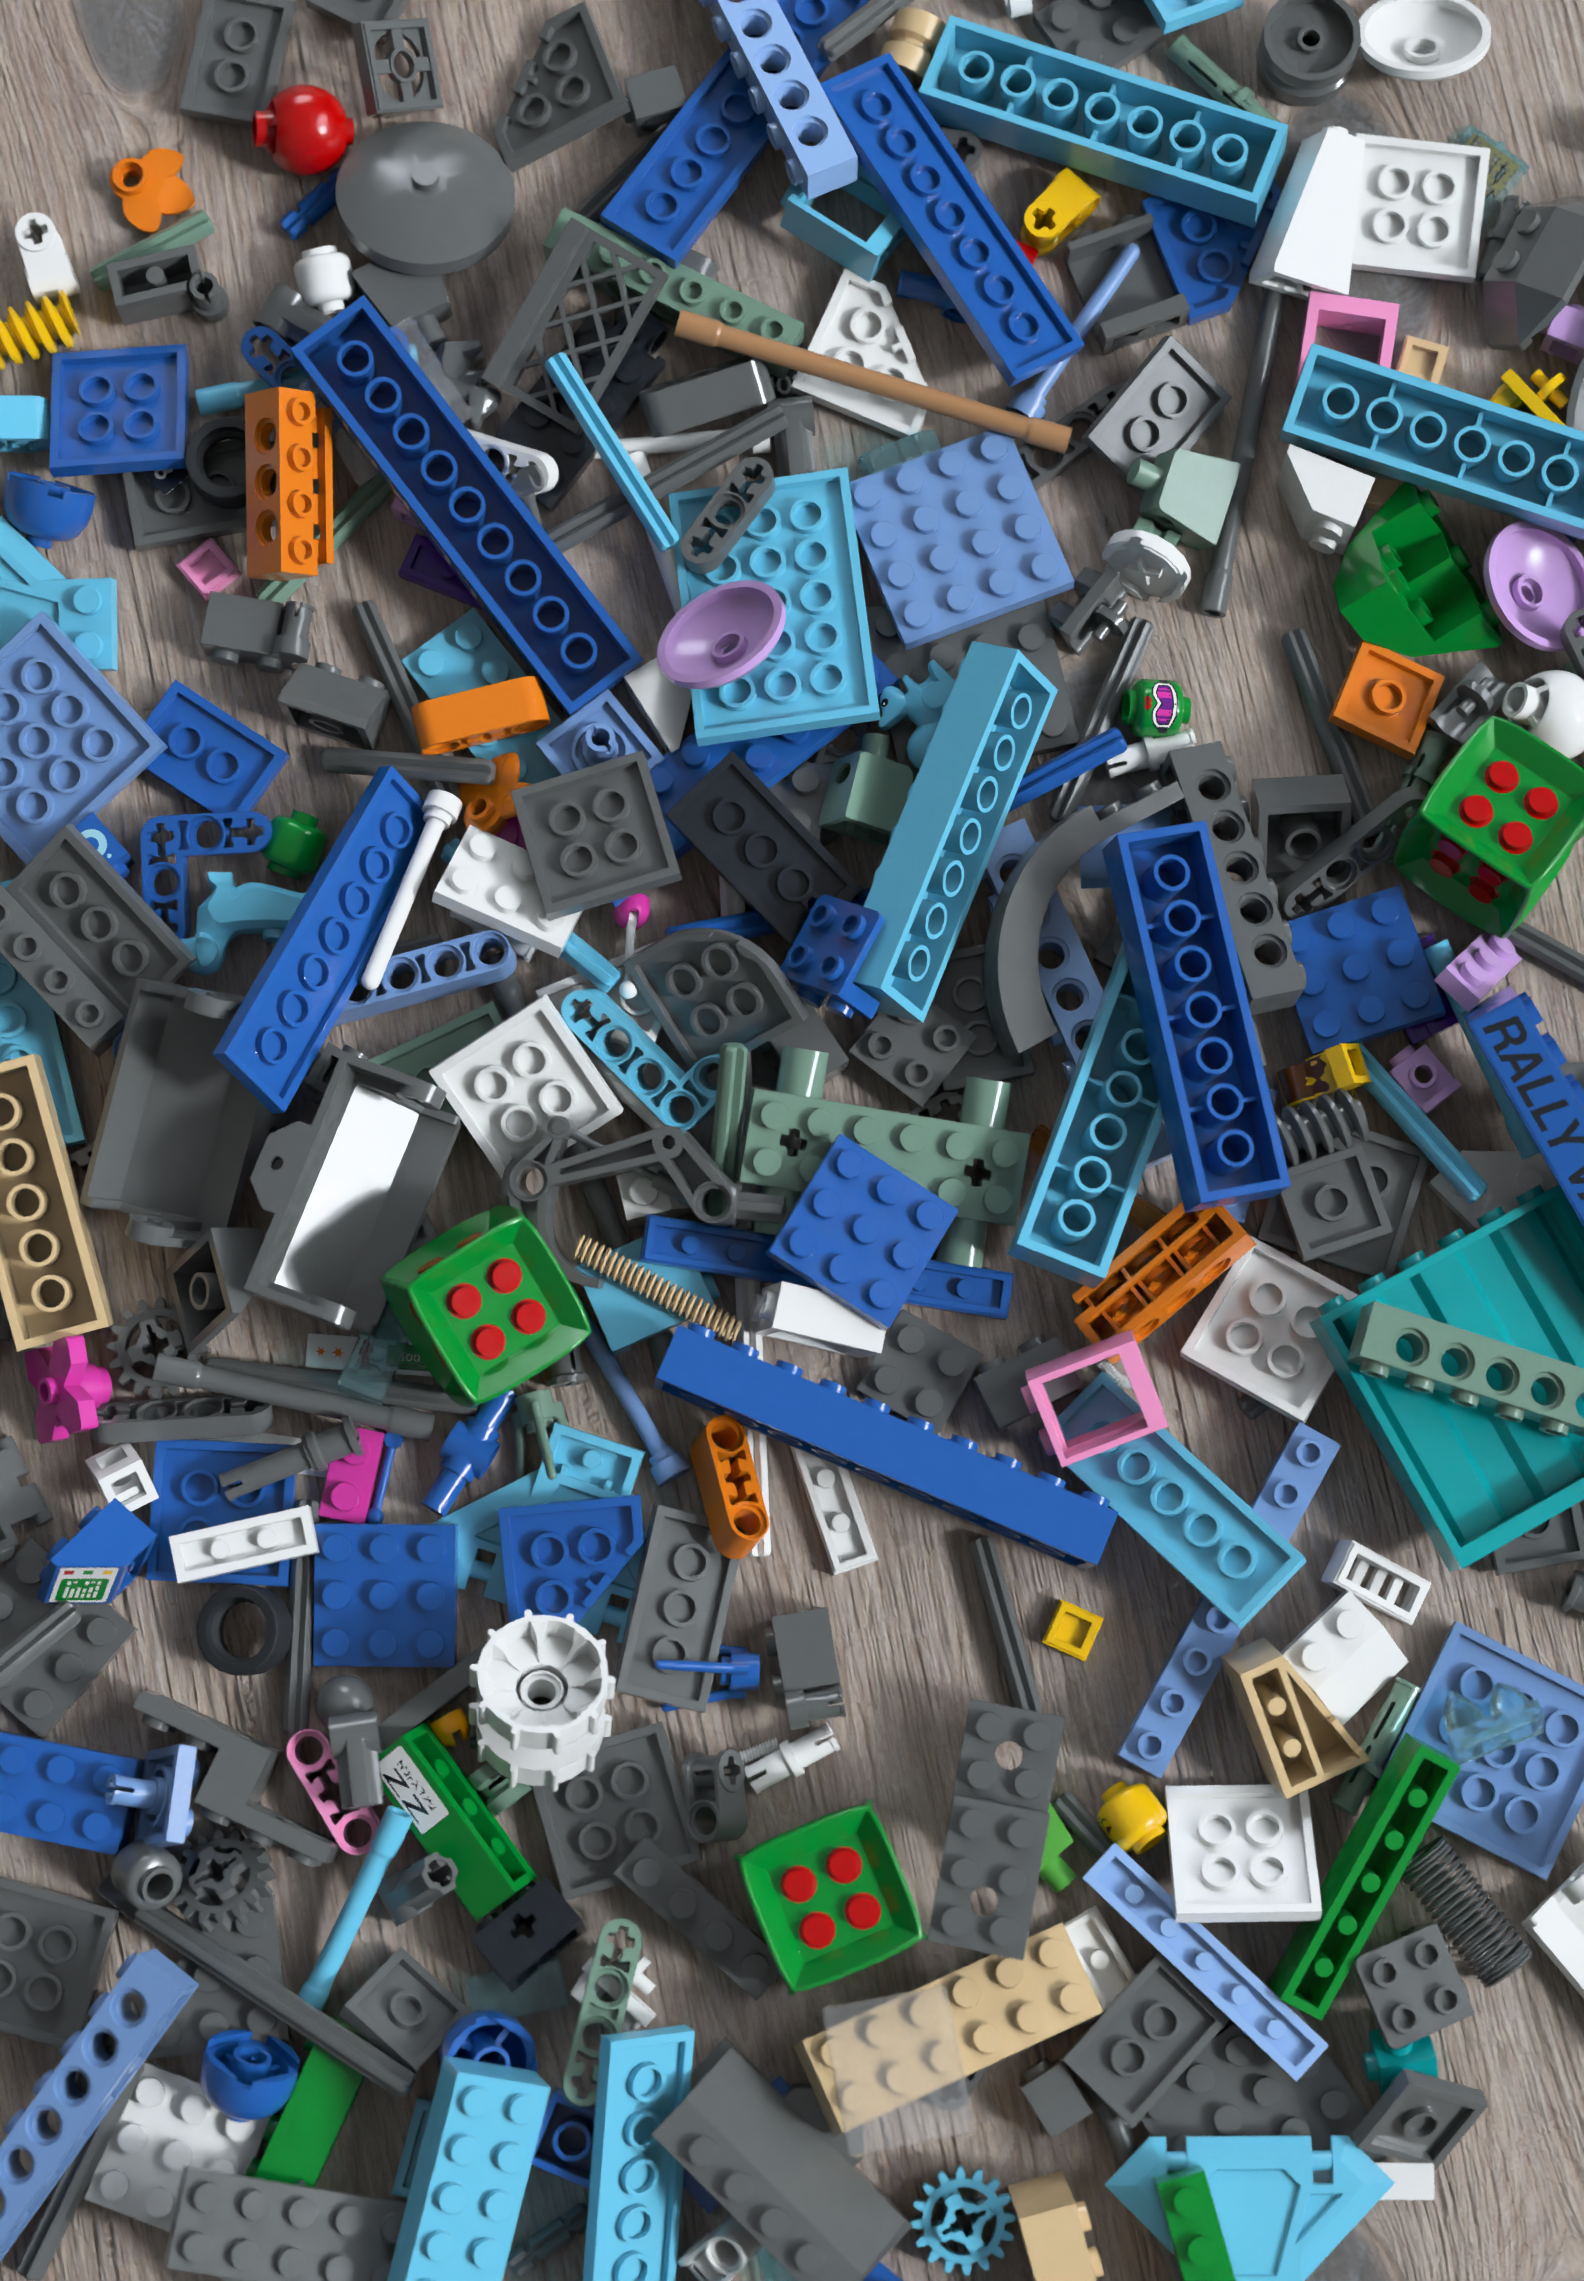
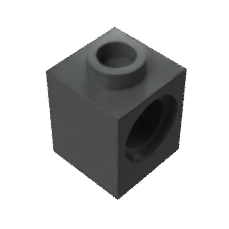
M676 65L624 79L625 99L630 112L624 114L623 117L626 124L634 122L638 137L654 133L662 124L669 125L687 102Z
M1047 2057L1022 2072L1026 2080L1018 2085L1052 2139L1093 2113L1059 2059L1050 2064Z

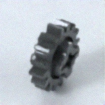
M157 1297L155 1308H150L144 1300L138 1301V1314L134 1315L124 1310L122 1315L127 1321L125 1326L112 1325L111 1330L119 1336L118 1342L107 1344L108 1350L118 1353V1358L109 1363L110 1368L113 1370L124 1369L125 1372L118 1381L124 1386L136 1381L133 1393L141 1397L148 1388H151V1395L155 1400H161L164 1389H168L172 1396L178 1397L180 1396L179 1386L152 1381V1379L140 1375L135 1369L147 1365L155 1368L157 1357L149 1354V1351L155 1348L154 1340L156 1338L154 1334L166 1344L169 1343V1346L163 1349V1354L180 1358L182 1352L187 1351L182 1329L169 1332L163 1329L158 1319H171L180 1324L176 1305L174 1303L170 1309H167L166 1300L163 1297ZM140 1327L141 1334L136 1344L129 1347L132 1336ZM205 1346L197 1354H188L187 1359L200 1362V1355L210 1354L211 1348Z
M221 1829L215 1831L214 1840L211 1842H207L203 1836L198 1837L199 1848L195 1852L187 1848L182 1851L187 1862L185 1865L180 1864L183 1877L181 1887L176 1894V1898L173 1900L174 1905L190 1925L194 1927L200 1924L207 1933L212 1932L216 1923L219 1924L225 1933L230 1932L232 1921L238 1920L243 1926L248 1925L246 1914L250 1910L261 1914L264 1909L258 1902L261 1897H272L273 1891L266 1883L276 1878V1873L269 1865L272 1862L270 1855L260 1843L250 1838H245L239 1829H234L229 1838L224 1835Z

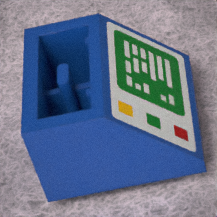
M116 1498L103 1510L99 1506H95L78 1525L81 1531L71 1540L66 1537L61 1538L46 1555L49 1563L39 1575L42 1583L36 1598L43 1604H59L64 1600L70 1604L111 1603L143 1572L157 1534Z

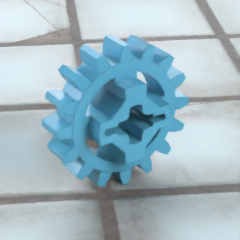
M957 2165L955 2177L950 2179L941 2169L937 2171L940 2184L936 2187L926 2181L922 2184L925 2193L928 2195L927 2199H914L913 2206L922 2211V2216L911 2219V2224L913 2228L923 2229L924 2231L923 2234L915 2239L917 2247L930 2245L931 2249L927 2255V2260L933 2263L941 2256L944 2258V2271L947 2273L951 2272L955 2263H959L964 2274L970 2275L971 2263L977 2261L986 2271L989 2269L988 2255L992 2253L1001 2259L1005 2256L1002 2248L998 2245L1000 2241H1013L1014 2239L1013 2233L1005 2229V2223L1016 2221V2215L1014 2212L1003 2210V2207L1012 2199L1009 2193H1003L998 2196L995 2194L1000 2183L996 2177L990 2179L986 2184L982 2182L983 2171L981 2168L977 2167L971 2177H965L962 2165ZM958 2188H972L983 2193L986 2197L974 2201L961 2196ZM942 2196L946 2203L942 2218L931 2225L933 2207ZM963 2208L966 2214L975 2212L976 2216L970 2220L972 2228L969 2231L964 2232L960 2226L953 2228L950 2226L956 2220L954 2212L957 2209ZM995 2215L994 2231L989 2240L984 2244L981 2238L984 2224ZM950 2239L966 2245L969 2252L949 2250L941 2242L944 2243Z

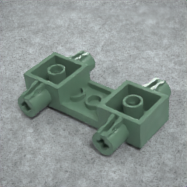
M783 1046L776 1092L756 1088L749 1089L738 1156L736 1181L760 1185L759 1193L786 1196L787 1212L784 1215L785 1222L834 1139L841 1133L959 1210L939 1243L936 1261L982 1268L989 1222L1016 1227L1031 1134L1005 1130L1012 1084L967 1076L959 1122L822 1100L829 1053ZM789 1129H795L796 1137L801 1139L800 1149H794V1154L787 1155V1147L780 1145L781 1135L789 1136ZM976 1159L978 1160V1167L983 1169V1175L981 1179L976 1178V1184L971 1185V1177L964 1175V1169L966 1165L973 1166V1160ZM754 1221L753 1231L777 1235L782 1225Z

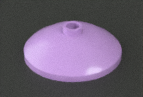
M1525 520L1512 523L1500 530L1492 538L1485 553L1483 573L1489 602L1496 616L1506 629L1525 644L1542 651L1557 652L1565 650L1560 639L1561 627L1571 613L1584 609V557L1577 547L1560 532ZM1579 622L1573 632L1575 637L1584 636V628L1581 627Z
M753 580L726 583L699 595L672 618L662 633L657 648V661L660 669L670 682L688 689L717 688L742 678L758 667L778 643L786 621V609L782 599L770 585Z

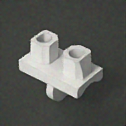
M619 1955L612 1965L627 1973V1964L618 1965ZM593 1956L582 1967L585 1972L580 1976L570 1993L580 2003L582 2002ZM644 1956L637 1963L633 1985L647 1996L656 1985L642 1973L651 1963ZM605 1975L596 1980L594 1991L599 1999L607 1992L615 2000H618L621 1995V1985L616 1978ZM632 1990L620 2033L636 2031L641 2024L646 2027L656 2015Z

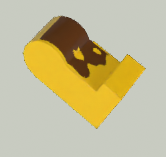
M1340 1043L1325 1049L1323 1053L1305 1059V1062L1287 1067L1276 1073L1286 1106H1291L1292 1108H1298L1299 1104L1305 1100L1315 1103L1317 1102V1097L1323 1094L1332 1097L1335 1091L1341 1088L1349 1091L1372 1083L1359 1043Z

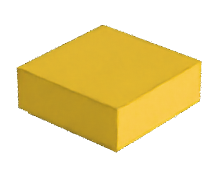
M1060 1599L1041 1643L1085 1662L1104 1618Z

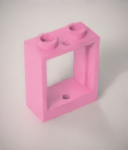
M1310 291L1304 309L1292 397L1309 348L1315 341L1317 326L1381 336L1377 364L1391 369L1400 304Z
M1132 1330L1125 1331L1025 1370L1028 1385L1021 1387L1024 1400L1031 1414L1039 1411L1045 1428L1038 1430L1042 1444L1048 1457L1057 1454L1061 1467L1169 1427L1165 1412ZM1119 1354L1142 1412L1066 1440L1043 1383Z

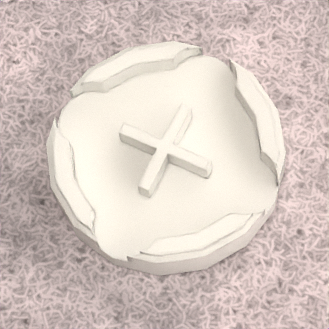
M1125 529L1114 533L1102 552V561L1106 559L1108 563L1105 569L1109 566L1118 571L1120 574L1118 580L1128 593L1140 599L1147 600L1149 595L1160 597L1158 600L1160 603L1171 602L1179 599L1191 580V568L1185 557L1171 543L1157 535L1142 530Z

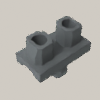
M1109 566L1103 573L1084 567L1074 582L1075 593L1083 598L1079 605L1074 608L1066 602L1060 601L1056 603L1048 614V620L1052 628L1063 636L1069 651L1078 656L1083 653L1093 638L1102 642L1109 632L1122 637L1128 630L1127 623L1121 618L1129 608L1123 601L1128 593L1118 580L1120 578L1119 572Z
M1479 660L1428 716L1426 722L1434 727L1433 730L1442 734L1452 742L1451 746H1456L1460 749L1480 724L1499 709L1503 704L1506 692L1511 686L1496 678L1487 666Z

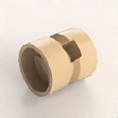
M904 7L897 11L888 32L890 41L885 42L879 56L890 52L916 93H918L946 24L937 16L927 11Z

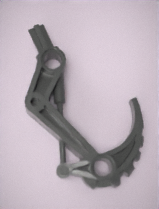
M556 1116L548 1123L547 1131L549 1134L536 1146L521 1147L510 1153L513 1158L507 1164L502 1180L497 1182V1193L506 1195L508 1206L520 1209L536 1228L568 1281L597 1289H603L604 1279L590 1276L577 1269L565 1257L557 1242L554 1230V1211L560 1187L633 1171L652 1181L651 1187L690 1207L699 1219L707 1223L736 1226L739 1220L783 1225L784 1215L787 1212L786 1196L743 1192L742 1185L734 1183L727 1177L686 1129L675 1126H663L604 1146L576 1131V1126L570 1118ZM571 1138L592 1149L564 1159L568 1140ZM663 1164L669 1175L661 1170L655 1173L647 1169V1167ZM537 1168L543 1175L544 1183L538 1193L532 1194L526 1186V1178L532 1170ZM719 1189L727 1198V1206L722 1214L714 1216L708 1209L707 1201L710 1194Z

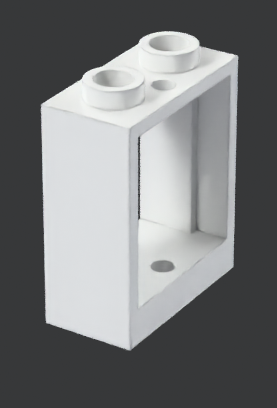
M782 1281L762 1288L761 1294L756 1293L749 1312V1321L755 1322L752 1334L858 1359L881 1354L886 1330L884 1331L821 1290Z

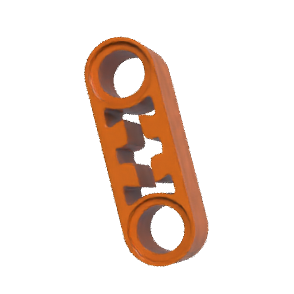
M536 676L520 677L426 700L414 705L410 709L421 754L440 755L534 732L550 724L540 678Z
M718 1415L708 1422L693 1441L690 1454L713 1543L723 1556L730 1559H741L747 1556L767 1533L769 1519L745 1430L736 1419L727 1415ZM713 1440L721 1444L723 1448L718 1447ZM736 1526L742 1528L746 1535L739 1532Z

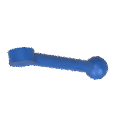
M387 1432L384 1436L387 1449L373 1506L367 1512V1523H382L384 1520V1514L381 1509L395 1451L403 1443V1437Z

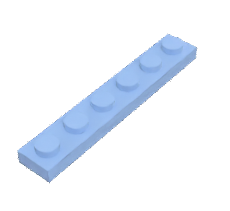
M1113 1843L1082 1876V1879L1293 2080L1297 2082L1329 2046L1200 1923H1175L1173 1897L1116 1843Z

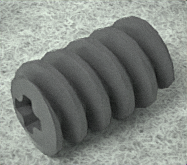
M1343 1088L1336 1090L1334 1102L1326 1094L1318 1096L1316 1108L1310 1101H1302L1299 1104V1115L1291 1106H1286L1282 1109L1281 1120L1275 1114L1283 1153L1293 1166L1299 1164V1150L1302 1149L1311 1160L1316 1159V1145L1320 1143L1328 1154L1334 1153L1335 1138H1339L1346 1149L1352 1146L1351 1133L1356 1132L1364 1143L1369 1141L1367 1117L1362 1103L1353 1089L1351 1096Z

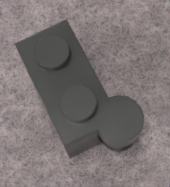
M194 244L106 265L115 306L125 326L195 310L197 316L206 322H217L228 313L229 299L227 294L212 273L204 272Z
M210 591L200 644L206 655L211 657V661L220 665L237 666L238 661L256 664L255 667L268 673L279 674L282 673L283 669L296 671L297 664L308 662L311 643L307 639L312 613H314L315 608L303 602H300V608H297L296 601H287L284 605L280 602Z
M824 1607L772 1616L773 1627L764 1628L768 1657L778 1655L781 1674L772 1675L776 1704L786 1702L790 1730L809 1727V1722L846 1717L844 1704L829 1706L842 1703L843 1694L828 1608Z

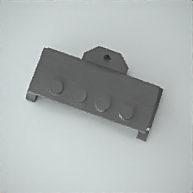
M137 978L79 1201L90 1208L117 1210L130 1214L124 1234L133 1240L156 1246L189 1249L210 1228H234L246 1179L252 1175L267 1136L291 1124L293 1112L290 1105H288L284 1113H271L212 1055L246 996L189 988L148 979Z
M342 1051L312 1125L297 1121L269 1134L252 1172L250 1180L263 1210L273 1214V1219L244 1289L258 1298L347 1331H350L352 1327L375 1336L389 1304L379 1279L394 1265L409 1255L462 1125L460 1117L440 1110L447 1093L431 1083Z
M726 2036L691 2072L690 2092L652 2132V2135L797 2281H862L913 2227L911 2220L856 2166L864 2157L863 2124L833 2137L810 2083H794L783 2095Z

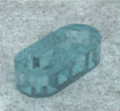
M924 430L870 450L859 457L856 463L862 477L871 476L938 451L942 446L935 430Z

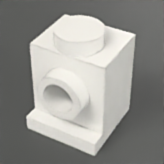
M118 1443L84 1460L100 1494L107 1504L116 1498L132 1512L159 1498L141 1458L130 1443Z

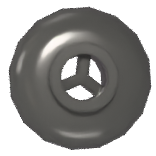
M144 1840L129 1843L119 1851L111 1869L113 1886L132 1906L141 1910H156L166 1906L179 1891L183 1877L179 1862L164 1847L147 1845Z

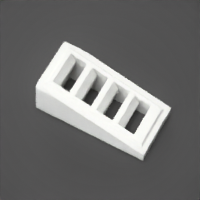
M1340 1540L1321 1578L1323 1583L1342 1593L1351 1591L1359 1601L1407 1625H1413L1431 1586V1582L1354 1540ZM1355 1558H1357V1561H1356V1563H1355V1565H1354V1567H1353V1569H1352V1571H1351V1573H1350L1348 1579H1346V1577H1347V1575H1348V1573H1349V1571H1350V1569H1351V1567H1352V1564H1353ZM1369 1565H1371L1375 1569L1366 1588L1360 1586ZM1387 1574H1389L1392 1578L1383 1598L1378 1596V1593ZM1406 1582L1410 1586L1401 1606L1398 1607L1394 1605V1602L1403 1583Z

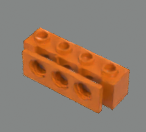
M275 387L245 394L247 578L290 581L318 576V566L334 564L332 408L315 409V392ZM274 427L275 444L271 448L269 439L271 430ZM312 433H316L319 436L318 448L312 447ZM275 472V492L272 494L270 481ZM313 479L319 480L320 489L318 494L313 493ZM276 518V537L273 541L271 525ZM313 525H319L320 527L319 539H314Z
M1181 1202L1112 1260L1105 1280L1095 1289L1083 1285L1071 1295L1075 1302L1085 1309L1073 1321L1091 1344L1132 1330L1138 1345L1251 1250L1256 1243L1224 1206L1185 1213L1183 1202ZM1119 1354L1107 1358L1112 1364L1121 1359Z

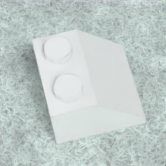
M1290 444L1276 483L1300 538L1309 541V545L1321 553L1333 554L1336 552L1343 555L1375 478Z
M1351 1591L1341 1593L1280 1652L1342 1725L1409 1662L1384 1626Z

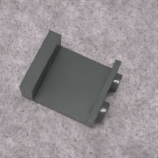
M1151 213L1137 217L1136 214L1124 216L1115 221L1110 228L1096 232L1094 229L1082 231L1072 237L1071 242L1067 243L1064 261L1083 307L1123 247L1128 243H1134L1140 249L1138 259L1092 326L1102 355L1186 325L1190 307L1184 293L1175 295L1151 237L1154 222Z

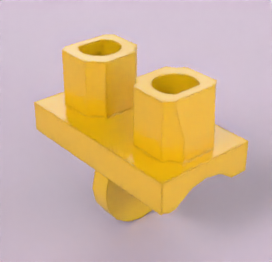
M1511 368L1500 377L1504 383L1497 389L1489 401L1516 410L1525 404L1535 414L1534 416L1565 425L1545 405L1549 399L1559 410L1568 405L1569 399L1560 390L1568 380L1562 372L1550 380L1538 369L1530 377L1540 389L1537 394Z

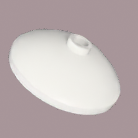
M1381 0L1368 8L1359 19L1361 34L1360 54L1379 71L1408 81H1438L1457 76L1476 65L1486 55L1491 41L1489 20L1479 8L1466 0Z

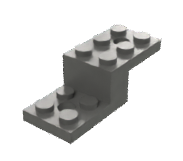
M148 1690L140 1691L133 1708L144 1713L141 1719L143 1723L165 1733L168 1731L175 1733L176 1729L182 1730L187 1733L184 1742L207 1753H217L194 1800L195 1803L205 1807L202 1816L226 1827L228 1825L235 1826L236 1822L248 1827L245 1834L248 1838L268 1847L272 1845L278 1846L280 1842L292 1848L288 1855L289 1857L312 1868H315V1865L320 1867L322 1863L336 1861L341 1851L336 1840L259 1804L283 1751L163 1694Z
M970 1699L927 1941L1024 1960L1050 1814L1048 1809L1065 1717ZM1006 1741L1015 1742L1023 1752L1021 1764L1012 1770L1001 1768L995 1760L997 1747ZM980 1887L993 1889L998 1897L996 1910L987 1916L976 1914L970 1906L972 1893Z

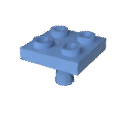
M609 689L536 743V749L558 776L641 750L644 751L650 771L665 761V757Z
M177 1744L146 1752L142 1779L119 1776V1774L114 1773L109 1776L106 1788L124 1790L125 1792L114 1790L113 1793L105 1792L106 1804L138 1808L134 1841L144 1840L147 1845L160 1847L184 1844L185 1837L191 1832L194 1819L193 1810L189 1808L191 1790L196 1786L200 1774V1763L196 1760L197 1747Z

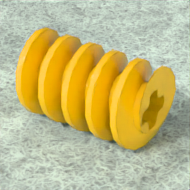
M63 289L58 291V305L55 306L46 295L41 296L40 311H37L29 301H24V316L21 317L12 306L7 307V321L2 322L0 319V371L6 368V355L16 365H20L23 363L24 349L36 360L40 357V344H43L48 352L52 354L57 352L58 338L68 349L74 347V333H77L82 339L72 306Z

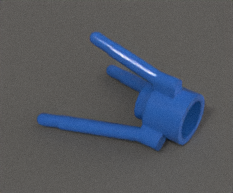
M721 1644L719 1655L727 1657H720V1662L656 1660L654 1664L657 1669L719 1673L720 1685H729V1687L710 1692L708 1703L726 1699H745L746 1691H758L759 1653H746V1647ZM665 1704L661 1706L664 1712L681 1709Z

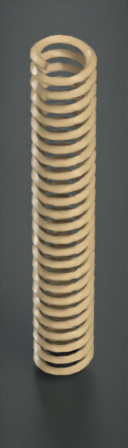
M585 1234L580 1236L573 1253L574 1260L580 1258L581 1264L586 1262L587 1267L593 1266L594 1271L599 1269L600 1274L606 1273L607 1278L612 1276L613 1281L619 1280L620 1285L625 1284L626 1288L632 1287L633 1292L639 1290V1295L645 1294L646 1299L652 1297L653 1303L658 1301L659 1306L665 1304L666 1310L672 1307V1313L678 1312L679 1317L685 1315L686 1320L691 1319L692 1323L698 1322L699 1325L711 1329L715 1333L718 1332V1337L724 1336L725 1342L731 1339V1344H733V1341L736 1340L743 1323L742 1319H739L732 1329L736 1315L732 1316L726 1325L730 1314L726 1312L720 1320L723 1313L722 1308L717 1311L712 1319L717 1308L716 1304L712 1305L705 1316L710 1302H705L699 1312L703 1303V1297L699 1298L693 1307L697 1298L696 1294L692 1295L685 1306L690 1291H686L679 1302L684 1289L680 1287L673 1297L677 1288L675 1283L666 1294L671 1283L670 1280L665 1282L659 1292L664 1277H660L653 1287L657 1278V1273H653L646 1284L651 1273L650 1269L646 1270L639 1282L644 1266H640L633 1277L638 1266L637 1262H635L626 1274L631 1259H627L619 1272L625 1257L624 1255L620 1256L613 1267L618 1256V1252H614L606 1264L611 1248L607 1249L599 1262L605 1245H601L593 1257L598 1246V1241H595L586 1254L592 1241L591 1237L587 1239L579 1252L585 1239Z

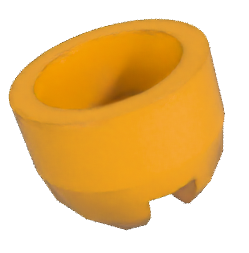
M462 1706L429 1724L440 1742L447 1747L456 1746L452 1735L455 1731H457L464 1742L470 1734L469 1720Z

